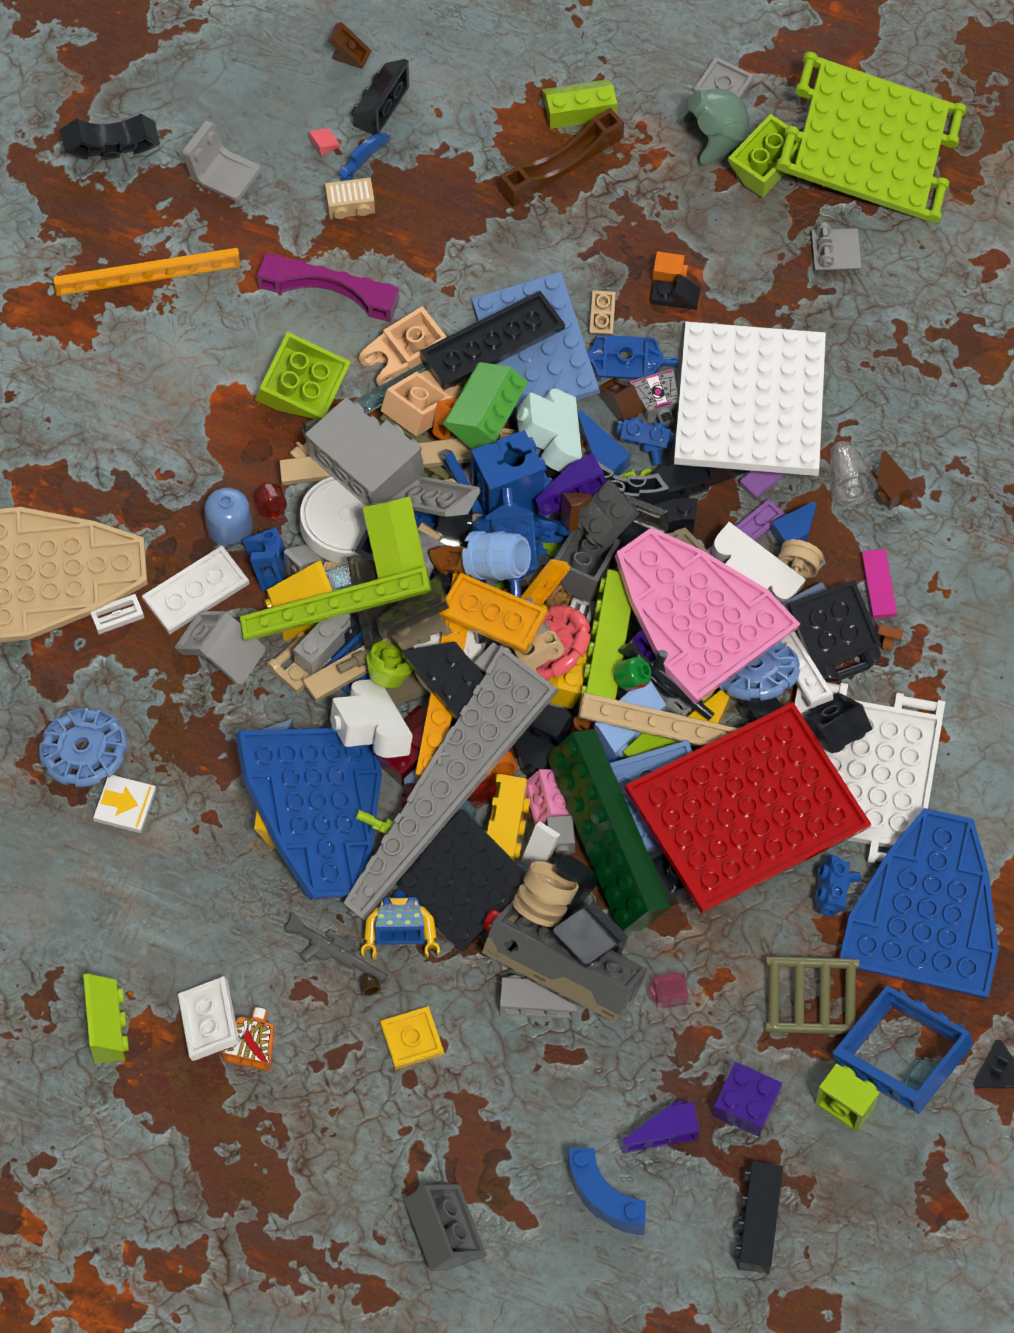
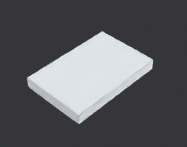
M224 976L178 993L188 1053L192 1061L240 1044L228 980Z

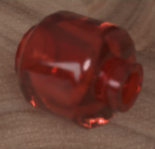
M263 483L254 492L253 499L256 509L262 517L276 518L287 508L283 489L278 484Z

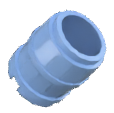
M473 531L465 539L469 543L468 547L463 548L462 551L465 573L472 575L474 579H516L525 575L529 569L531 560L530 546L527 539L520 534L505 533L504 531L493 533Z

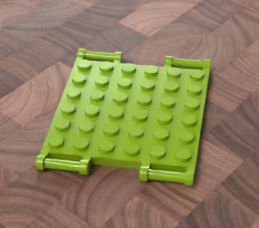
M806 52L803 58L805 64L800 83L797 84L795 90L798 96L810 100L803 132H800L794 126L786 127L784 133L786 139L776 168L793 176L932 223L941 222L944 194L948 190L950 182L943 177H933L940 144L950 148L958 146V133L962 116L965 115L967 107L962 103L954 104L820 58L813 52ZM815 67L818 68L814 88L811 89L808 85L812 69ZM947 113L953 115L949 135L943 134ZM794 141L800 144L795 164H792L789 160ZM930 187L936 189L932 210L926 209Z

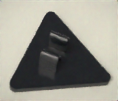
M1001 1040L996 1041L974 1081L973 1086L975 1088H1014V1058Z

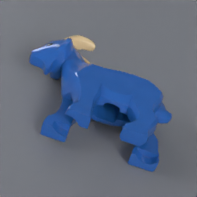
M533 513L537 555L547 553L548 549L543 547V543L564 544L568 538L567 535L571 531H568L559 520H552ZM473 514L471 531L469 530V533L473 531L492 533L491 520H486V514Z

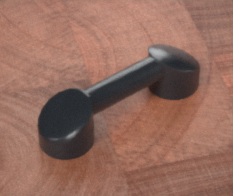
M879 647L861 654L863 662L839 671L836 670L834 664L819 669V672L825 681H840L869 670L880 659L882 654Z

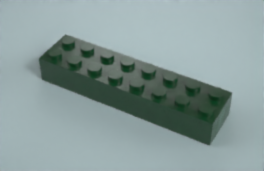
M596 730L572 732L546 757L617 926L624 933L643 930L670 909V903Z

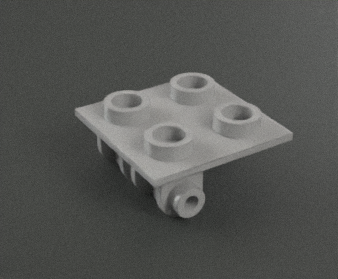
M822 222L817 230H812L815 271L861 269L858 228L831 229L827 222Z

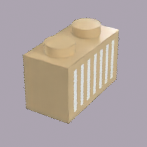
M371 178L325 183L330 219H343L357 215L366 216L375 213Z

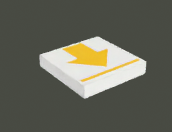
M114 775L109 778L107 777L93 817L94 822L142 833L157 790L156 786Z

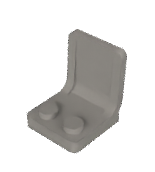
M209 121L203 123L182 152L192 181L233 201L241 199L261 172L258 164L228 151L222 145L216 125Z
M200 611L175 645V649L181 655H200L207 658L235 684H243L265 652V646L257 639L250 641L243 639L241 624L226 611Z

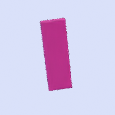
M886 549L862 551L861 557L872 619L897 617Z

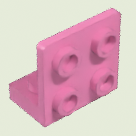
M539 769L527 780V796L531 798L530 808L535 825L539 821L547 825V817L571 815L552 770Z

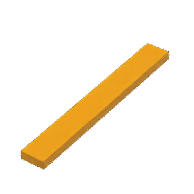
M238 248L53 278L57 296L238 268L240 267Z

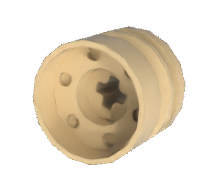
M535 861L531 863L524 877V884L520 885L512 903L514 908L528 920L542 926L556 927L561 923L563 915L567 911V905L571 903L579 885L556 874L553 868L554 864Z

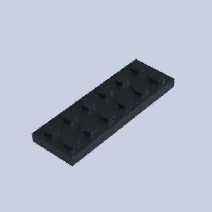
M540 290L420 350V357L442 388L446 390L468 379L479 362L497 364L564 330L565 323Z

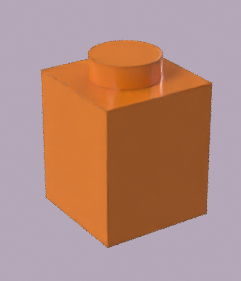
M657 251L653 283L654 280L677 282L678 274L686 278L688 265H684L685 255Z

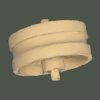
M791 539L783 542L778 559L803 578H812L818 575L824 555L821 550L808 542Z

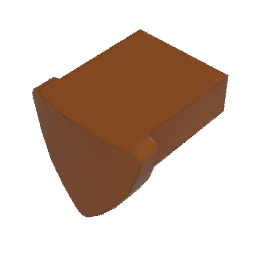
M443 545L434 547L429 551L433 564L441 574H465L462 547Z

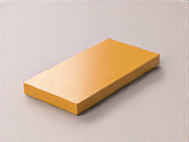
M460 573L437 613L443 619L526 654L546 619L548 610Z

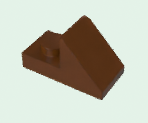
M342 22L335 24L327 40L336 49L332 59L360 69L364 67L372 51Z

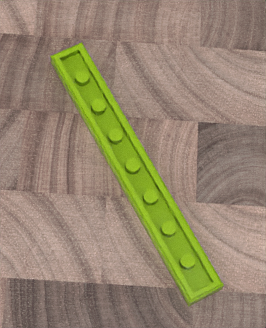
M421 567L240 616L243 639L250 641L432 592L428 569Z

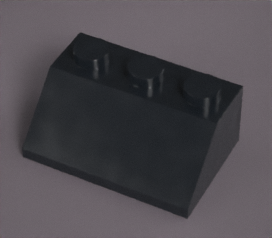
M401 59L385 63L381 70L376 71L373 83L370 87L365 88L362 100L359 104L356 103L352 109L351 116H353L354 127L372 135L381 132L410 87L408 60Z

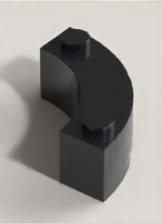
M143 114L110 124L88 123L77 118L60 129L65 152L88 159L89 155L101 156L102 160L120 158L121 153L134 151V155L160 144L155 121Z
M598 461L606 481L614 482L639 513L655 504L668 500L669 488L658 473L647 476L630 475L628 478L614 475L613 470L605 467Z
M698 498L671 499L647 508L627 526L621 536L617 551L650 528L667 534L686 528L690 533H694Z
M468 514L448 517L437 515L436 531L444 536L440 542L447 546L465 547L466 531H471L472 516H468ZM435 567L431 579L432 592H430V603L443 604L451 588L453 573L444 575Z

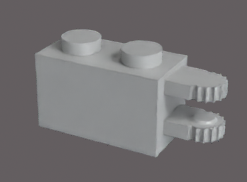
M350 614L319 622L293 649L294 662L310 675L318 672L345 643L344 634L351 627Z

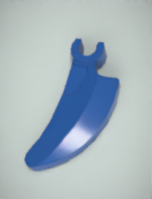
M378 133L359 145L350 155V161L347 166L339 171L338 174L341 176L339 180H352L354 173L379 149L390 142L391 136L387 133Z

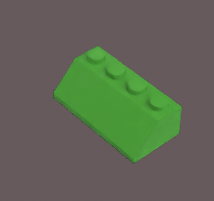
M479 362L443 425L472 450L486 444L491 445L495 443L528 381L510 366Z

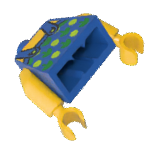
M402 890L395 891L393 898H383L380 907L375 908L367 917L364 939L367 941L361 949L362 956L365 959V952L368 949H372L373 960L377 958L378 954L374 941H376V945L424 944V940H427L424 950L425 957L429 958V948H434L438 957L440 947L434 941V938L437 937L433 916L425 907L419 905L416 897H408Z

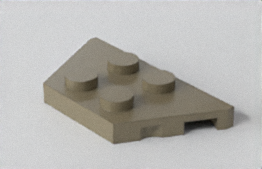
M422 595L400 600L381 622L385 630L402 650L431 641V635L440 632L444 636L451 634L446 623Z

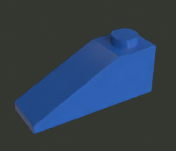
M582 410L578 411L579 431L584 440L588 455L593 453L601 464L613 470L614 475L619 476L630 467L631 454Z

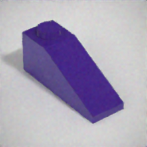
M592 453L572 462L535 499L543 517L561 509L562 493L582 492L593 495L607 482L595 455Z
M678 1101L665 1108L622 1140V1153L698 1140L700 1131L693 1102Z

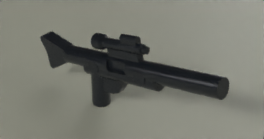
M634 640L620 647L619 653L629 658L638 656L647 661L651 667V682L660 687L662 693L668 698L672 697L675 699L677 697L675 694H677L708 721L714 716L715 713L701 701L694 704L666 674L663 663L666 661L668 653L665 650H660L656 659L651 661L640 651Z

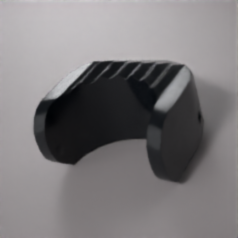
M570 855L561 857L553 867L556 874L560 877L576 882L579 885L571 903L567 905V911L563 915L561 923L581 906L599 884L594 871Z

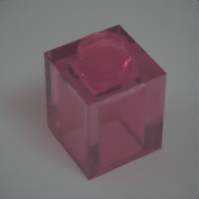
M684 972L654 977L653 986H649L651 1001H656L657 1009L688 1005L689 995Z

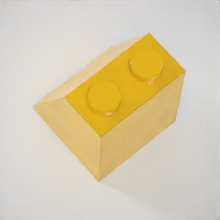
M318 561L267 589L268 599L264 601L266 608L269 609L329 593L333 590L321 561ZM319 622L280 633L283 640L287 641L296 638L300 632L310 633Z

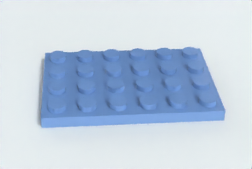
M561 272L472 298L478 320L480 321L541 290L565 323L564 330L496 364L512 367L528 381L513 411L517 410L531 392L544 398L551 389H558L576 397V400L600 393ZM512 411V413L510 414V416H511V419H510V420H513V411Z

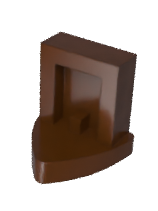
M582 492L562 493L560 520L568 531L578 530L579 509L586 507L591 502V494Z

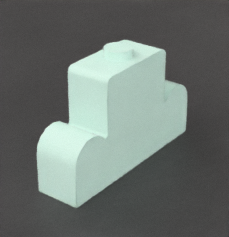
M551 389L544 398L532 392L529 393L517 408L519 432L525 430L528 437L534 439L536 446L544 449L541 456L545 464L562 473L572 462L582 458L576 397L558 389Z

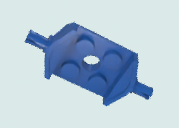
M599 335L591 350H588V356L597 382H601V377L639 379L657 374L660 367L663 366L678 367V357H663V353H661L658 343L653 337ZM622 352H629L632 354V357L623 359L620 357V354Z
M502 488L504 504L488 514L486 520H491L492 533L504 531L505 533L520 534L529 543L531 560L528 571L520 578L505 579L510 582L511 594L521 597L519 581H523V578L538 569L534 517L530 509L513 503L512 488Z

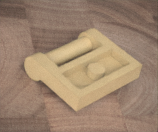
M300 632L296 636V640L275 659L271 658L266 663L269 670L296 694L305 688L303 680L311 675L295 662L286 670L281 666L294 655L293 649L307 636L304 632ZM331 658L321 667V669L331 660Z

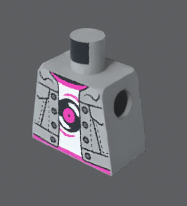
M673 369L630 381V384L635 386L645 409L641 412L645 420L651 422L659 419V422L666 425V428L672 426L675 423L672 415L677 414L679 409V397Z

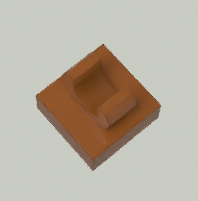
M880 625L878 637L884 638L882 650L891 652L894 641H902L904 630Z

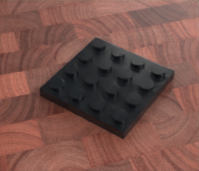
M462 809L430 842L397 881L396 885L408 897H416L419 905L425 907L433 916L435 925L461 952H464L485 931L483 924L488 913L494 909L502 912L513 901L520 885L524 884L523 880L526 872L466 810Z

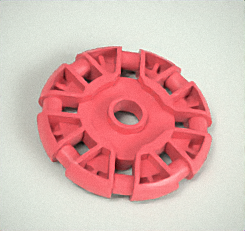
M551 606L550 610H548L546 621L551 631L556 632L564 646V653L559 658L548 660V662L535 668L538 674L547 681L551 677L555 676L558 678L577 665L576 661L586 653L591 636L588 633L590 626L587 618L580 611H575L570 606ZM511 648V653L517 657L514 649Z

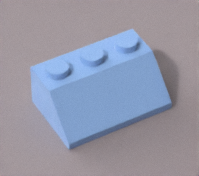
M651 680L646 687L629 691L619 700L665 711L666 707L665 702ZM597 722L594 725V730H596L606 755L615 760L620 757L623 759V751L642 734Z

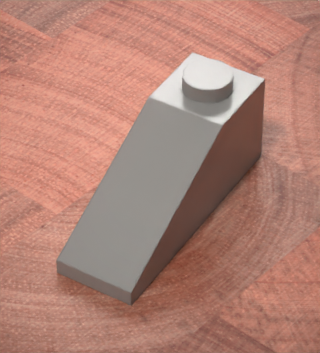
M511 975L508 978L502 977L500 1015L576 1020V1005L528 979H523L521 976Z

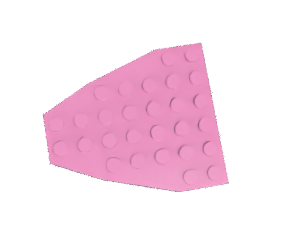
M654 528L644 532L617 551L615 555L630 605L655 656L657 657L660 650H665L668 653L667 659L663 663L666 674L694 704L721 686L800 626V623L768 589L703 550Z

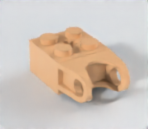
M422 306L384 329V333L362 350L359 355V361L363 366H371L377 363L387 364L377 376L376 382L382 389L389 388L416 371L419 373L426 369L427 365L420 357V350L446 338V335Z
M430 369L420 374L416 371L387 389L381 412L417 437L433 427L437 401L458 397L464 387L458 385L444 390Z

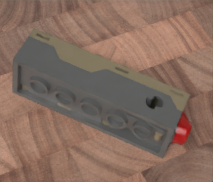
M512 902L502 912L495 909L491 910L483 924L484 929L488 933V938L482 951L483 954L496 962L512 968L513 971L533 979L536 983L556 991L560 996L567 997L579 1003L583 1008L590 1009L600 1014L604 1019L615 1023L618 1022L635 1001L647 968L612 950L590 966L583 967L553 936L552 932L555 927L542 926L528 920L514 908Z

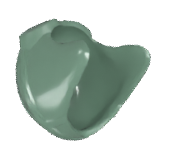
M725 89L696 91L688 101V109L677 121V123L681 124L697 118L699 128L708 136V144L700 156L701 165H709L727 156L748 136L749 115L746 105L736 94Z

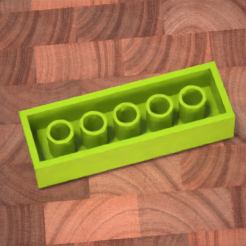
M608 570L607 577L601 578L578 710L580 709L583 693L616 700L618 684L615 681L614 673L617 664L623 659V654L619 653L618 650L621 646L625 645L631 605L619 571Z

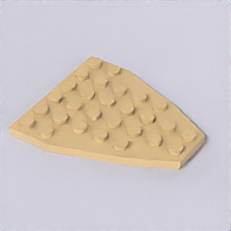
M24 507L0 509V642L35 638L91 615V612L101 609L111 602L125 598L148 585L144 537L92 520Z

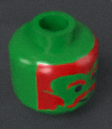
M638 656L620 661L615 669V681L625 691L646 687L651 680V667L647 661Z

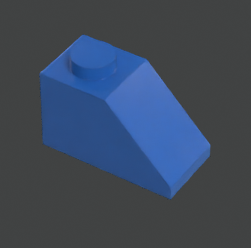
M814 501L772 522L771 534L780 547H782L783 542L791 539L807 542L815 516L816 504Z

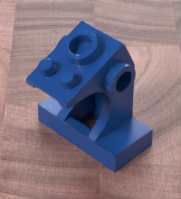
M276 527L257 535L249 536L243 540L262 592H267V589L285 580L284 551L286 549ZM269 566L265 571H263L262 567Z

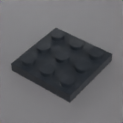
M855 580L796 600L787 605L791 615L800 623L797 629L798 635L818 670L831 664L836 665L856 658L871 649L878 647L880 649L882 647Z

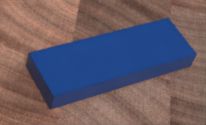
M445 449L439 452V456L451 479L453 478L460 484L470 485L453 451ZM477 498L469 511L470 515L485 514Z

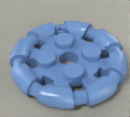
M780 641L719 686L722 691L727 690L728 695L745 701H751V698H760V701L778 697L783 694V690H789L799 677L800 662L798 656L791 647L784 646V643Z
M78 708L66 712V715L61 718L57 717L45 729L42 735L44 738L43 742L39 744L40 762L43 767L47 768V774L52 779L66 786L68 784H75L76 787H88L100 783V780L106 776L109 778L119 769L124 761L123 753L127 751V736L124 728L119 726V721L110 713L100 709L93 711L90 708ZM72 723L75 727L67 731L65 726ZM106 730L111 731L106 735L103 733ZM81 742L89 743L88 747L84 750L76 748ZM108 748H113L114 752L110 753L107 750ZM60 757L61 761L55 763V760ZM99 765L102 766V768H100V769H98V770H96V771L94 772V769L98 768ZM71 770H78L77 775L71 774Z

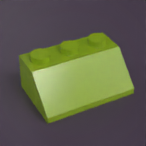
M608 79L542 89L550 129L588 124L594 117L610 107L617 114V100L614 87Z
M771 113L728 157V162L743 184L762 198L786 174L779 171L776 165L782 155L786 139L784 133L788 125ZM794 141L789 160L792 164H795L800 144Z
M83 974L89 1045L94 1063L125 1060V1051H129L128 1036H123L122 1027H127L126 1013L121 1012L120 1004L125 1003L123 988H118L116 979Z

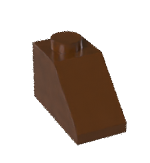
M613 378L599 386V397L616 418L623 421L624 419L629 420L630 417L637 418L638 413L645 410L634 385Z
M885 450L881 454L875 496L880 504H884L891 510L912 496L914 483Z

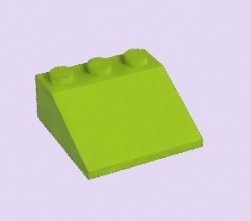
M287 331L255 400L277 411L321 420L326 416L351 361Z

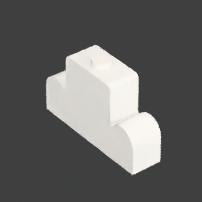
M727 523L713 543L711 553L714 558L726 563L729 567L768 589L781 604L796 596L803 588L806 581L805 578L732 523Z
M371 679L359 680L352 683L350 696L333 698L330 721L333 730H336L344 746L374 744V752L385 758L410 755L413 735L384 687L375 684Z

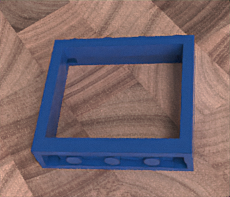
M886 986L832 1054L835 1063L841 1067H849L854 1071L856 1077L862 1081L871 1082L878 1091L920 1114L971 1049L973 1043L970 1032L965 1030L962 1024L956 1025L949 1021L944 1014L931 1011L923 1002L910 999L902 990L898 992ZM892 1007L955 1043L918 1091L854 1055Z

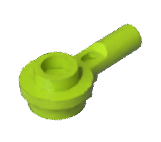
M358 810L355 815V819L371 825L372 829L377 830V832L383 835H388L395 823L390 819H386V822L379 821L373 815L362 810Z

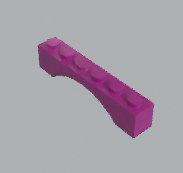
M265 253L257 274L258 288L280 294L300 288L332 290L353 300L369 317L387 322L392 321L399 302V287H395L393 284L376 282L368 277L353 276L344 271L330 270L321 265L314 266L302 260L287 259L279 254Z

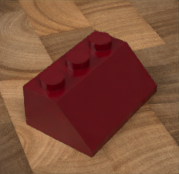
M421 705L417 706L403 719L413 735L409 756L385 758L376 753H371L380 762L381 768L401 786L404 785V778L417 767L428 709Z

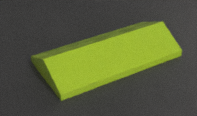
M410 496L362 507L378 579L426 567Z

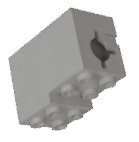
M347 397L305 434L309 456L365 506L385 502L390 496L424 473L422 448L416 440H410L406 437L404 431L397 424L392 425L388 420L380 424L375 417H369L365 414L364 409L359 403H353Z

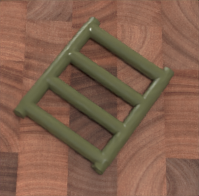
M766 957V965L769 966L768 1022H766L764 1028L765 1032L845 1035L850 1032L855 1025L856 969H858L860 964L859 959ZM779 967H795L794 1023L779 1022ZM805 968H820L819 1023H804ZM830 968L846 969L845 1024H830Z

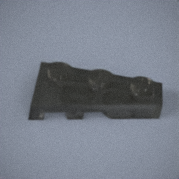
M439 574L430 580L432 591L403 599L376 618L378 631L383 639L449 609L444 583Z

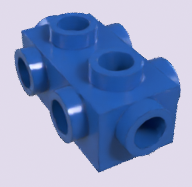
M630 417L629 420H619L616 434L621 435L620 442L643 446L644 452H651L653 466L662 464L660 451L666 452L667 445L672 446L675 432L666 429L664 424L653 422L652 425L643 424L641 419Z
M830 855L819 866L817 871L818 888L814 900L816 911L821 912L825 916H834L846 908L847 890L849 889L850 882L861 881L860 872H849L850 862L841 860L838 856Z

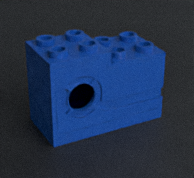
M525 430L499 439L491 445L486 444L471 450L472 486L479 487L480 489L477 500L486 515L504 504L502 488H512L513 503L530 509L533 513L542 515L535 499L553 480L550 476H546L544 472L547 470L545 461L542 456L538 457L535 441L532 437H528Z

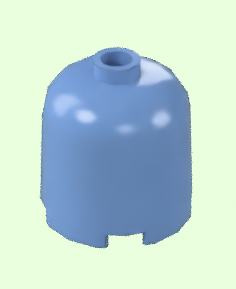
M218 489L208 496L205 503V527L209 538L216 544L228 546V544H235L237 542L241 544L244 539L250 536L253 530L250 504L246 496L237 489Z

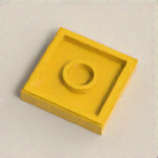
M429 1006L380 1021L395 1070L444 1055Z

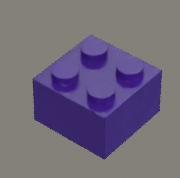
M735 1062L714 1105L713 1117L760 1137L781 1093L782 1082Z

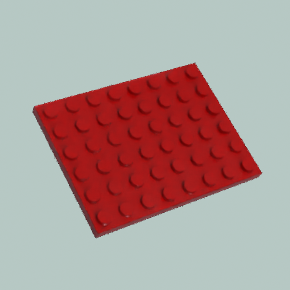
M794 702L625 785L624 788L701 914L869 829L872 825Z

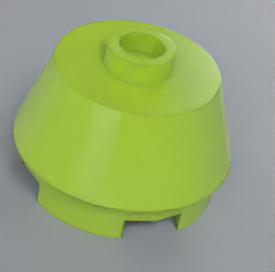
M388 641L377 642L366 656L370 679L381 687H400L413 671L411 666L402 657V652L405 650L394 645H387Z

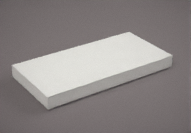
M220 546L142 595V600L170 635L192 621L200 611H208L250 583L249 579L224 547Z

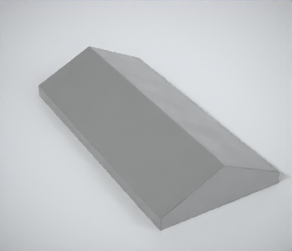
M418 476L385 501L410 496L414 511L445 517L466 515L478 497L480 489L476 486Z

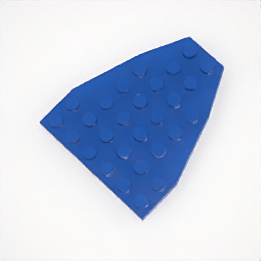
M333 728L238 731L235 736L243 782L278 853L309 900L347 898L361 873L365 871L373 846L375 829H372L371 825L355 819V815L358 810H362L373 815L375 819L377 817L382 770L380 762L375 756L371 755V753L375 754L373 750L374 744L344 746L336 730H333Z
M924 808L890 848L851 911L840 958L859 959L860 964L858 969H856L859 971L988 1000L998 954V941L989 872L975 822L971 818Z

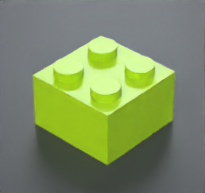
M836 1063L820 1085L815 1104L858 1133L874 1112L880 1092L877 1091L876 1086L871 1082L862 1081L856 1077L854 1071L849 1067H841Z

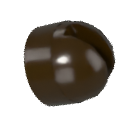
M365 975L360 980V990L363 996H371L381 990L380 982L374 975Z

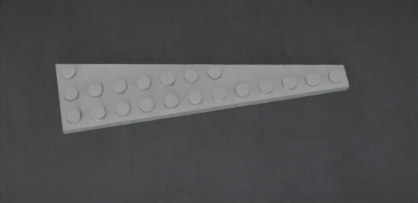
M503 646L498 650L485 671V677L480 685H477L474 689L473 696L467 706H464L460 712L461 716L458 721L451 727L444 742L439 746L412 790L404 809L396 816L395 823L388 835L385 834L377 853L371 857L365 871L361 873L344 901L345 906L362 920L369 916L559 692L555 686Z

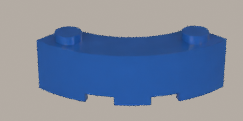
M569 1147L570 1177L574 1189H576L586 1208L595 1217H599L617 1230L644 1235L646 1201L627 1197L608 1184L598 1168L595 1148Z

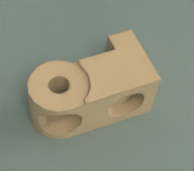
M546 631L535 636L526 654L515 649L514 651L523 663L538 673L535 668L548 662V660L559 658L564 653V646L556 632Z

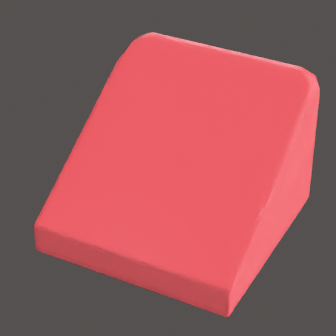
M330 129L312 130L309 132V140L320 156L341 147Z

